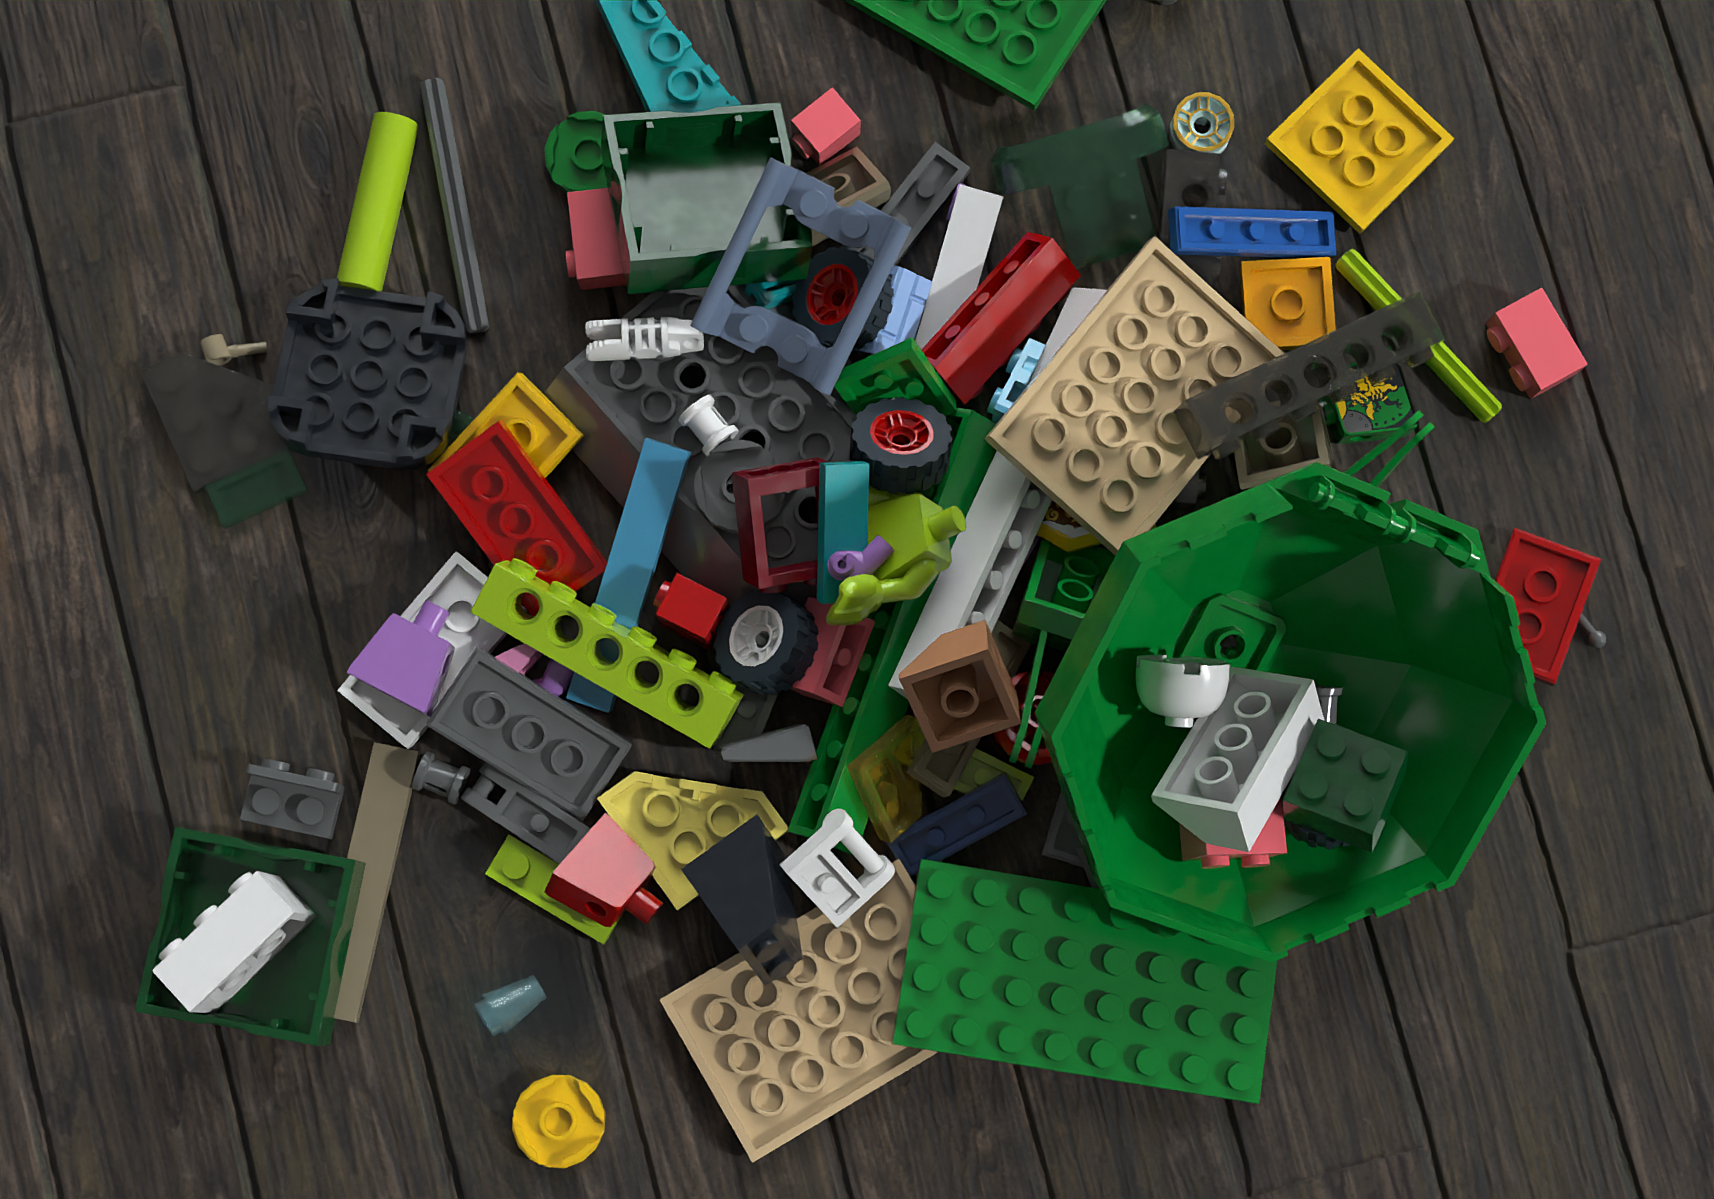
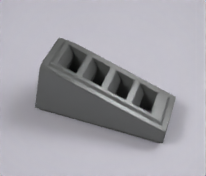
M794 724L720 745L712 750L714 759L727 762H811L812 760H817L810 729L805 724Z

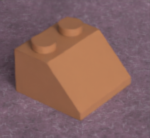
M986 620L941 634L899 673V681L932 753L1021 724L1017 692Z

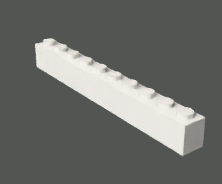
M1071 289L1028 385L1107 290ZM996 451L965 518L967 528L964 532L958 534L951 549L952 562L949 568L940 573L888 685L906 699L908 698L899 681V673L941 634L982 620H986L992 633L1052 501L1047 494L998 451Z

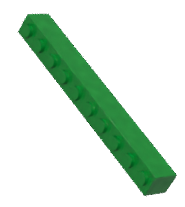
M956 408V412L945 416L947 424H950L952 428L949 469L946 475L943 474L942 480L937 485L933 484L930 486V489L917 492L922 493L926 498L942 507L943 510L957 506L966 518L997 451L984 439L996 424L974 410ZM958 534L949 538L950 550ZM940 573L920 597L882 603L876 611H872L867 618L875 621L843 707L834 704L832 706L816 751L817 760L812 762L788 832L808 840L822 827L823 820L828 813L835 809H843L852 818L854 829L863 836L909 707L908 699L888 685ZM841 841L832 848L833 850L853 855Z

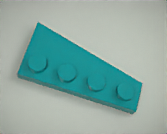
M595 0L646 112L671 111L689 113L706 111L717 107L741 105L734 95L730 96L719 82L720 77L709 64L705 65L692 49V43L682 30L678 31L667 18L665 9L657 0Z

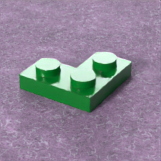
M912 337L844 367L834 386L854 414H858L859 411L862 412L865 410V406L871 403L875 404L879 400L886 398L888 400L896 399V397H903L907 400H920L923 404H930L935 407L936 411L940 414L943 413L944 416L956 412L955 397Z

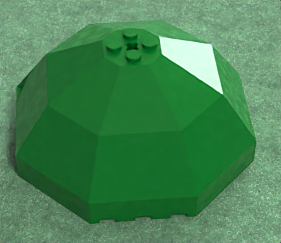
M1316 461L1122 542L1035 711L1093 879L1111 908L1272 963L1288 956L1287 950L1312 939L1317 944L1348 931V924L1374 914L1378 918L1409 905V898L1432 888L1439 892L1455 885L1546 725L1543 708L1538 704L1533 686L1535 678L1528 651L1523 647L1518 625L1521 624L1514 598L1491 578L1479 531L1476 528L1407 499L1388 504L1390 492ZM1234 634L1233 637L1238 642L1235 648L1227 647L1224 652H1220V642L1222 639ZM1167 655V658H1182V656L1212 658L1226 661V663H1230V666L1312 679L1315 685L1342 687V695L1337 697L1336 724L1408 751L1406 774L1373 853L1352 845L1345 847L1342 845L1336 846L1334 849H1325V847L1319 846L1313 848L1302 840L1300 842L1292 836V832L1289 829L1287 831L1285 829L1287 853L1269 857L1270 865L1243 868L1241 860H1229L1230 866L1203 869L1201 861H1183L1179 822L1153 803L1151 795L1192 727L1165 725V716L1150 712L1142 704L1136 688L1137 656ZM1193 718V725L1198 718Z

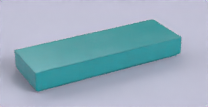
M864 461L820 463L817 601L822 604L836 602L839 596V585L843 582L836 580L828 572L827 563L830 556L837 551H863L867 547L869 463Z

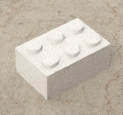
M256 871L253 875L250 872L245 873L231 885L228 890L231 896L219 907L216 905L209 907L197 917L193 923L196 929L184 941L178 938L160 953L159 958L162 961L152 971L189 1012L216 1013L316 917L314 912L280 876Z

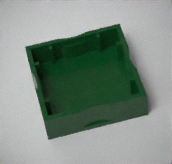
M780 103L726 106L689 113L656 111L603 115L601 154L627 293L634 294L709 287L770 157L791 166V148ZM784 204L766 208L730 285L807 279L813 245L809 228L797 220L792 208Z
M175 827L161 889L160 920L148 948L135 1012L198 1024H214L241 1029L251 1034L314 1046H330L335 1022L334 1015L366 863L354 859L294 848H282L234 837ZM256 871L280 876L314 912L316 917L216 1013L189 1012L152 971L162 961L159 958L160 953L174 940L181 938L184 941L196 929L193 923L197 917L213 905L219 907L231 896L228 892L231 885L245 873L250 872L253 875Z

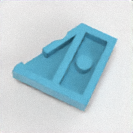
M1029 338L1023 350L1016 347L1005 371L1011 375L1004 389L997 387L987 409V412L993 414L992 422L997 424L1026 389L1046 345Z

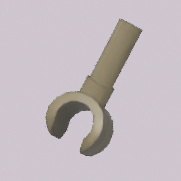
M222 334L211 335L201 340L205 358L213 366H221L238 356L267 353L266 342L227 346Z

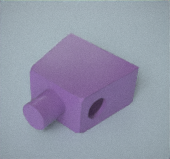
M425 600L413 623L393 613L351 664L347 673L430 717L435 710L455 652V647L450 642L438 636L450 612Z

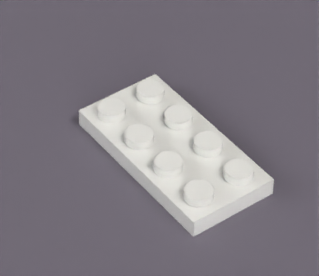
M457 551L401 615L402 618L413 623L425 600L450 612L438 636L450 642L455 647V652L436 707L475 647L478 646L491 654L507 635L506 632L470 612L488 577ZM351 675L337 690L409 750L428 729L426 723L430 717Z

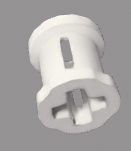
M711 395L702 397L688 407L678 420L682 426L688 425L704 445L702 451L706 456H709L710 452L718 445L732 441L739 432L735 425L729 426L714 408V399Z

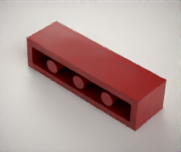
M1027 232L921 349L955 397L956 402L966 405L969 400L980 394L984 388V383L999 367L1005 365L1010 360L1016 347L1027 335L1039 328L1042 318L1056 303L1062 301L1069 294L1071 286L1081 276L1052 237Z

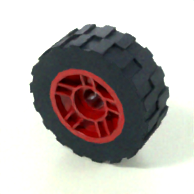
M846 246L827 248L826 252H819L810 262L807 279L796 281L795 293L792 295V302L794 303V309L792 310L793 318L797 320L798 324L811 330L819 340V344L828 348L834 346L875 259ZM888 275L853 349L859 350L865 347V344L869 341L872 342L877 337L878 332L884 329L887 324L886 320L892 311L893 305L891 302L892 297H894V288H891L890 282L892 280L890 275Z
M896 397V399L890 400L888 398L881 399L875 404L871 403L865 406V410L859 411L855 416V422H852L849 460H852L851 462L864 461L869 463V484L872 485V488L886 490L892 494H914L915 491H925L930 489L931 485H937L942 480L943 474L946 475L949 469L952 428L950 424H947V418L943 413L937 412L936 408L930 404L926 405L920 400H907L903 397Z

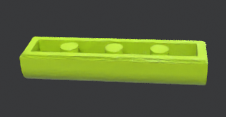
M376 112L373 115L337 275L341 286L381 292L383 290L419 129L417 123L408 117L389 112Z

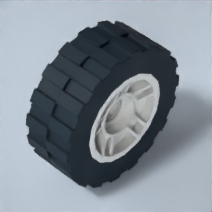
M752 590L747 592V595L736 599L733 602V606L723 614L721 624H718L715 632L717 633L716 641H714V649L717 655L715 659L716 663L722 668L720 671L730 678L731 681L759 695H764V693L776 695L779 694V691H787L792 688L796 681H800L806 675L804 673L808 667H811L814 661V653L818 649V626L814 624L813 620L815 618L812 613L806 610L804 605L785 593H762L760 590Z

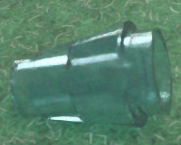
M531 975L526 979H521L482 994L483 1000L474 1006L486 1028L494 1037L502 1031L504 1034H507L547 997L535 976Z

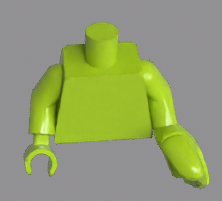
M869 485L867 546L879 535L894 549V552L872 575L860 574L845 579L839 585V596L826 615L827 624L842 626L856 624L865 620L882 603L920 597L935 577L949 568L952 562L949 538L964 532L967 528L962 511L957 506L943 510L942 507L917 491L914 494H892L886 490H877L872 488V485Z

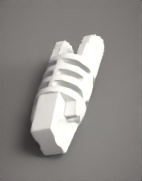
M650 317L634 318V321H628V319L589 321L585 324L587 337L595 341L587 345L586 358L590 361L630 360V357H636L637 359L656 358L659 355H663V358L681 355V353L702 351L704 348L703 332L690 326L692 320H680L679 318L661 317V320Z

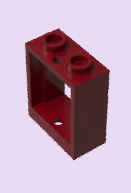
M816 457L732 472L743 580L760 589V592H782L787 590V584L803 581V584L817 585L818 559L768 568L761 496L814 487L817 519H819L820 463H828L829 461Z

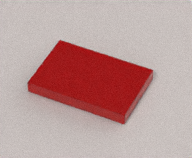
M1514 528L1495 581L1514 598L1521 624L1518 625L1523 647L1528 651L1535 680L1554 686L1601 559Z

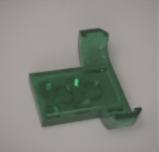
M1146 103L1140 104L1139 108L1040 139L1017 145L1000 146L996 149L990 160L1000 194L1017 193L1048 185L1066 256L1076 269L1141 250L1148 240L1155 236L1136 158L1159 151L1167 147L1169 143L1161 112Z

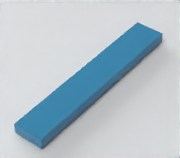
M645 438L595 601V604L601 605L615 613L617 616L615 622L631 630L632 626L638 627L691 455L690 451L650 438ZM603 638L600 644L602 655L610 661H616L619 656L618 645L612 639ZM574 672L566 699L609 713L613 709L616 695Z

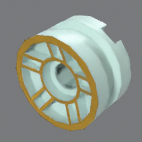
M1198 92L1185 97L1177 105L1169 126V139L1174 150L1183 158L1193 162L1195 160H1206L1207 162L1218 157L1226 149L1234 130V114L1229 104L1215 94ZM1194 122L1201 125L1208 123L1210 125L1208 132L1205 134L1198 133L1194 129Z

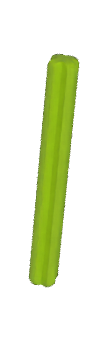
M1351 249L1338 259L1335 264L1336 269L1481 422L1486 423L1490 421L1501 410V403L1356 250Z

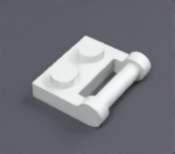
M835 809L828 813L823 820L822 827L780 864L790 878L837 928L879 891L895 873L894 865L887 857L878 855L854 829L852 818L843 809ZM839 841L845 845L865 868L864 874L857 880L830 851Z

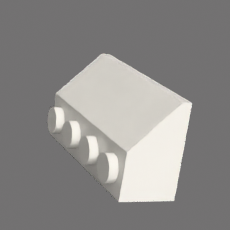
M1230 666L1229 683L1223 702L1219 709L1211 715L1200 717L1196 720L1152 793L1153 803L1206 844L1249 852L1293 776L1318 718L1324 720L1314 680Z

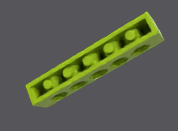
M513 558L511 562L505 560L494 565L470 611L472 614L707 748L711 749L718 743L744 694L735 690L737 684L731 681L730 678L715 671L711 675L695 667L697 661L690 655L677 649H672L671 652L666 651L655 644L657 638L648 631L636 626H632L631 630L615 622L617 616L609 609L595 603L591 607L575 599L577 593L573 589L557 581H552L551 585L535 576L537 570L533 566L522 560ZM525 592L534 595L539 602V611L536 616L527 614L522 608L521 599ZM564 615L571 616L577 621L579 633L576 638H569L562 632L561 620ZM603 638L612 639L618 645L619 656L616 661H610L602 655L600 644ZM642 661H650L657 666L659 670V680L657 683H648L642 678L640 674ZM682 684L693 685L698 690L700 699L697 706H689L681 700L679 690Z

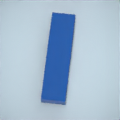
M1176 206L1168 210L1170 248L1175 255L1332 258L1336 256L1333 212Z

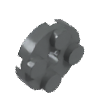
M733 440L718 445L703 460L695 473L694 493L700 511L712 526L729 533L738 534L734 493H728L727 486L733 485L732 472L781 463L769 451L752 441ZM786 492L761 496L764 527L778 517L786 498Z

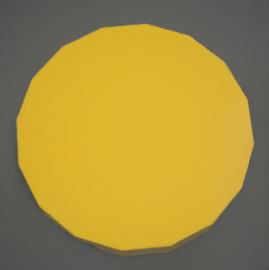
M550 1075L534 1081L520 1094L514 1109L512 1130L518 1147L530 1160L546 1167L567 1168L584 1161L597 1149L605 1132V1110L599 1095L587 1082L572 1075Z

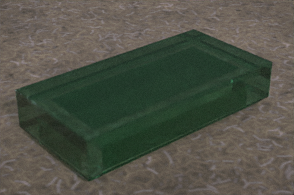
M288 449L205 486L222 527L225 529L308 492L292 454Z

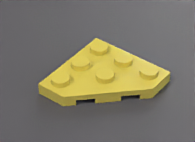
M634 771L597 798L609 816L654 862L656 868L652 876L677 911L699 896L681 869L756 814H758L775 840L788 832V826L761 791L738 789Z

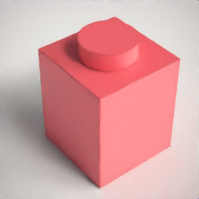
M832 87L791 120L793 137L790 140L804 159H808L811 156L820 166L860 135L861 120Z

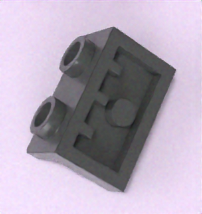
M263 758L261 766L248 764L246 773L251 776L240 820L330 840L333 839L345 786L333 782L334 773L313 768H307L306 776L289 773L290 764Z

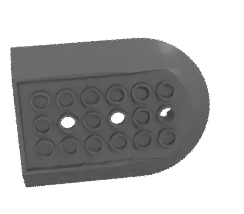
M746 284L729 285L726 293L735 303L744 307L755 306L754 303L757 299L755 296L748 297L745 293ZM783 286V287H780V288H777V289H774V290H771V291H768L767 293L772 292V291H775V290H778V289H781V288H784V286ZM708 287L652 292L621 319L634 321V318L654 317L656 320H661V317L679 318L680 320H693ZM792 301L769 308L797 323V320L793 318L792 310L794 309V303ZM703 333L704 348L702 351L681 353V355L663 358V355H659L656 358L637 359L636 357H630V360L590 361L586 358V349H584L563 367L544 393L585 435L572 451L623 509L645 438L690 451L691 455L661 552L684 577L726 597L729 608L733 606V602L736 599L747 595V592L752 590L759 591L760 589L743 580L738 534L729 533L712 526L698 507L694 493V478L696 471L707 456L702 451L704 445L689 426H682L678 421L680 415L702 397L711 395L714 399V408L729 426L735 425L739 431L733 440H741L748 433H757L766 442L764 449L769 451L772 456L774 455L782 464L816 457L829 462H851L852 460H849L852 422H855L857 414L852 412L835 387L830 395L824 394L813 388L809 381L777 366L778 355L773 348L763 346L756 353H751L721 337ZM849 358L847 359L844 367L853 364ZM697 366L706 374L704 383L693 389L683 386L680 382L682 371L687 367ZM733 485L727 486L728 493H734ZM814 487L786 491V498L778 517L764 527L768 568L818 559V522L807 523L799 515L801 508L806 504L816 505ZM803 581L787 584V590L782 591L804 606L808 597L817 599V585L803 584Z

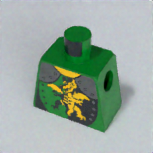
M1391 346L1385 347L1329 374L1319 384V391L1322 397L1320 403L1326 426L1331 425L1338 444L1384 440L1413 416ZM1415 423L1401 437L1408 436L1417 427V424Z

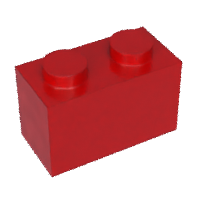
M678 573L672 583L666 580L663 582L653 602V605L657 607L656 616L661 627L709 651L717 637V633H715L717 626L721 624L725 611L729 610L726 597Z

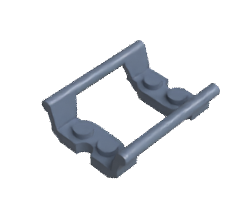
M770 157L690 326L703 333L721 337L751 353H756L763 346L771 347L778 355L777 366L809 381L816 390L830 395L912 227L860 200H857L850 207H841L834 199V187ZM784 204L793 209L797 220L805 226L845 246L853 248L868 246L874 249L875 262L832 347L825 348L820 345L816 335L808 328L768 308L739 305L726 293L767 207Z

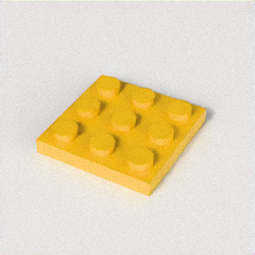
M1358 48L1266 139L1264 144L1361 234L1452 143L1454 138Z

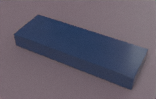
M1004 772L887 835L885 841L896 860L900 859L908 875L912 877L918 872L920 859L939 862L1027 815L1028 810L1009 776Z

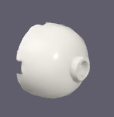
M1167 655L1137 656L1136 663L1137 693L1142 704L1150 712L1165 716V725L1193 727V718L1209 716L1219 709L1227 692L1230 663H1226L1223 660L1195 656L1167 658Z

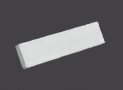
M960 184L915 340L920 349L930 341L977 289L1003 196Z

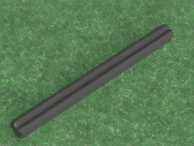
M441 78L427 79L421 82L420 89L463 322L468 334L482 333L489 330L490 326L446 88Z

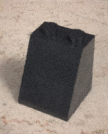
M756 814L681 870L737 950L766 986L771 981L779 980L788 975L794 968V965L803 959L791 878L780 866L787 857L758 814Z

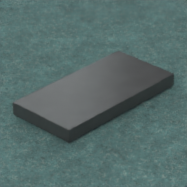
M478 646L475 647L426 723L428 727L581 821L585 819L632 746V742Z

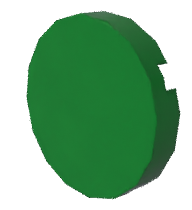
M596 111L576 112L568 116L567 120L561 122L559 126L557 124L550 132L545 145L546 167L555 185L566 194L567 192L608 188L601 154L603 115L606 114Z

